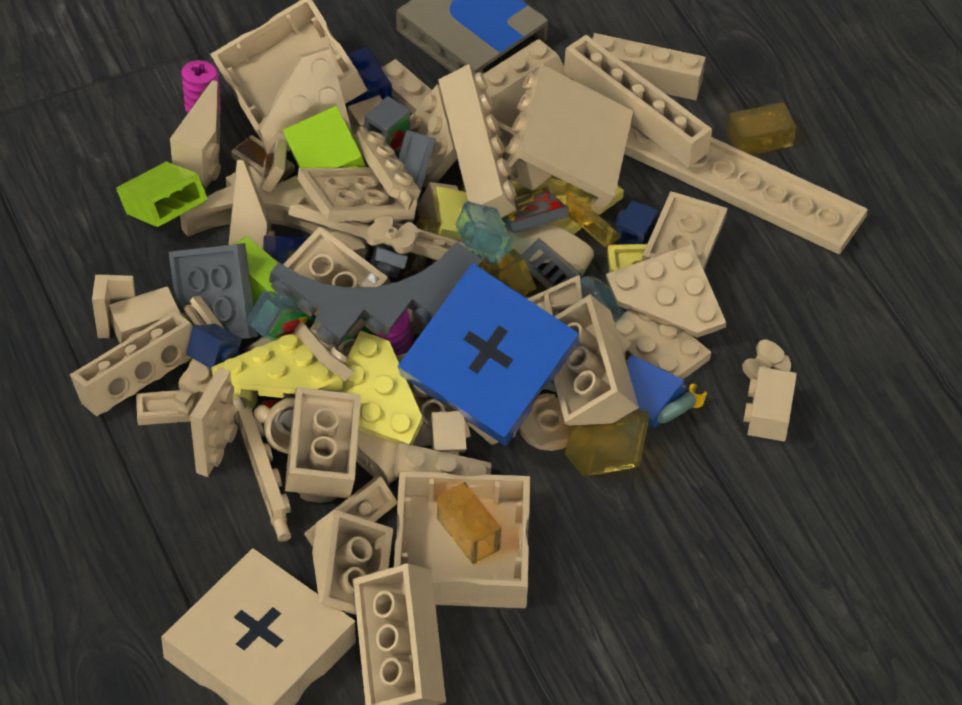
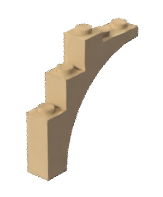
M252 165L249 166L271 224L300 229L309 234H313L319 226L327 232L336 230L289 215L290 205L301 194L308 195L296 176L279 182L273 192L269 193L261 189V176ZM236 172L226 177V188L215 191L207 196L208 201L180 215L181 228L187 237L209 228L231 224ZM367 243L369 252L365 254V259L371 256L374 245Z

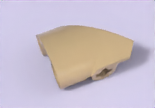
M547 223L516 233L511 232L505 226L499 234V242L496 247L484 245L478 257L482 259L481 269L487 273L494 270H516L521 264L517 261V258L540 238L583 276L594 257V251L577 236ZM539 249L529 261L534 263L544 252ZM548 257L543 263H550L552 260Z

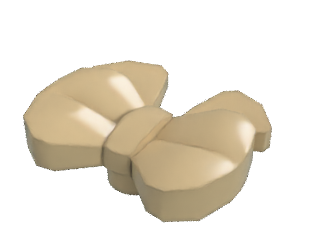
M382 216L376 218L367 230L366 242L369 245L375 246L384 242L392 244L395 251L399 254H407L414 248L415 237L419 236L417 226L407 222L397 230L395 227H392V217Z
M767 339L761 340L757 344L756 358L747 359L742 364L744 373L750 379H757L759 367H772L776 370L788 372L791 369L789 357L784 355V351L776 343Z

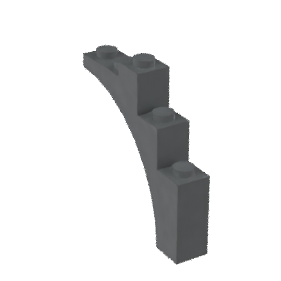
M405 130L397 158L404 164V168L413 177V181L421 191L436 138ZM414 219L402 220L398 223L405 224L411 222L413 224ZM381 243L373 247L369 263L386 275L389 280L391 277L398 279L400 269H405L408 255L399 254L392 246Z
M456 242L438 261L422 272L402 281L382 286L347 288L324 284L304 277L279 262L271 271L269 282L272 283L271 287L283 297L290 296L298 302L297 306L305 314L317 316L313 329L321 341L328 345L333 343L339 347L360 319L364 320V325L375 334L382 333L386 337L408 308L412 310V314L417 320L424 324L429 323L470 265L473 263L480 267L482 259L459 242Z

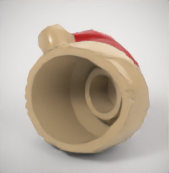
M285 398L281 401L272 399L264 401L254 410V417L258 422L264 423V434L270 446L279 452L288 454L295 398Z

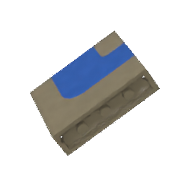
M411 0L396 10V30L449 71L454 72L470 64L476 73L481 72L483 74V68L531 35L545 42L547 40L548 19L527 5L523 0Z

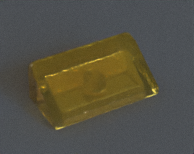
M571 191L567 192L566 206L568 207L569 217L605 248L620 239L621 235L574 193Z

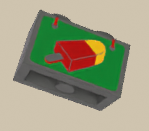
M387 96L364 116V126L368 131H374L383 135L390 148L395 151L394 153L397 157L405 130H410V110L404 104L398 103Z

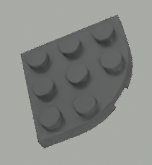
M245 243L169 252L173 288L183 313H185L184 308L186 305L192 304L190 302L192 297L201 296L226 330L242 339L258 336Z

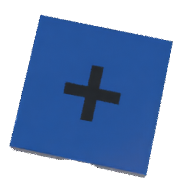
M472 263L402 359L398 369L400 376L437 401L452 406L471 424L504 446H507L531 412L540 392L555 378L579 344V333Z

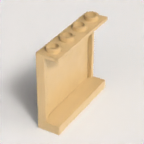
M541 64L535 73L530 72L524 81L523 88L526 91L517 107L520 110V115L512 126V131L515 134L506 149V153L509 154L507 164L511 168L520 158L592 194L590 208L600 213L615 197L633 110Z

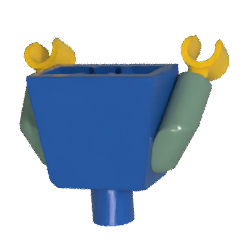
M630 355L628 360H625L639 408L622 418L618 425V429L622 432L634 436L641 422L652 428H657L660 423H667L692 407L700 408L704 404L707 392L696 394V384H691L688 392L685 393L687 389L683 379L638 358V356Z

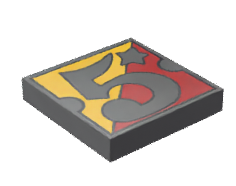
M546 188L516 196L514 198L516 211L498 220L511 232L516 233L567 218L569 214L568 207Z

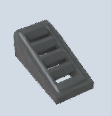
M540 238L517 258V261L547 289L558 285L555 281L564 272L568 276L560 283L580 275V282H582V274ZM539 249L544 252L534 263L529 261ZM549 257L552 261L540 270L538 267ZM556 265L559 267L551 277L546 275Z

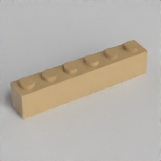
M583 36L566 48L564 73L567 76L633 110L631 124L689 168L709 153L712 128L589 36Z
M467 64L438 80L470 210L486 226L516 211L514 198L517 194L514 186L508 179L511 171L502 156L505 148L496 133L499 131V126L491 114L494 106L485 91L488 88L487 81L481 72L476 73L471 65Z

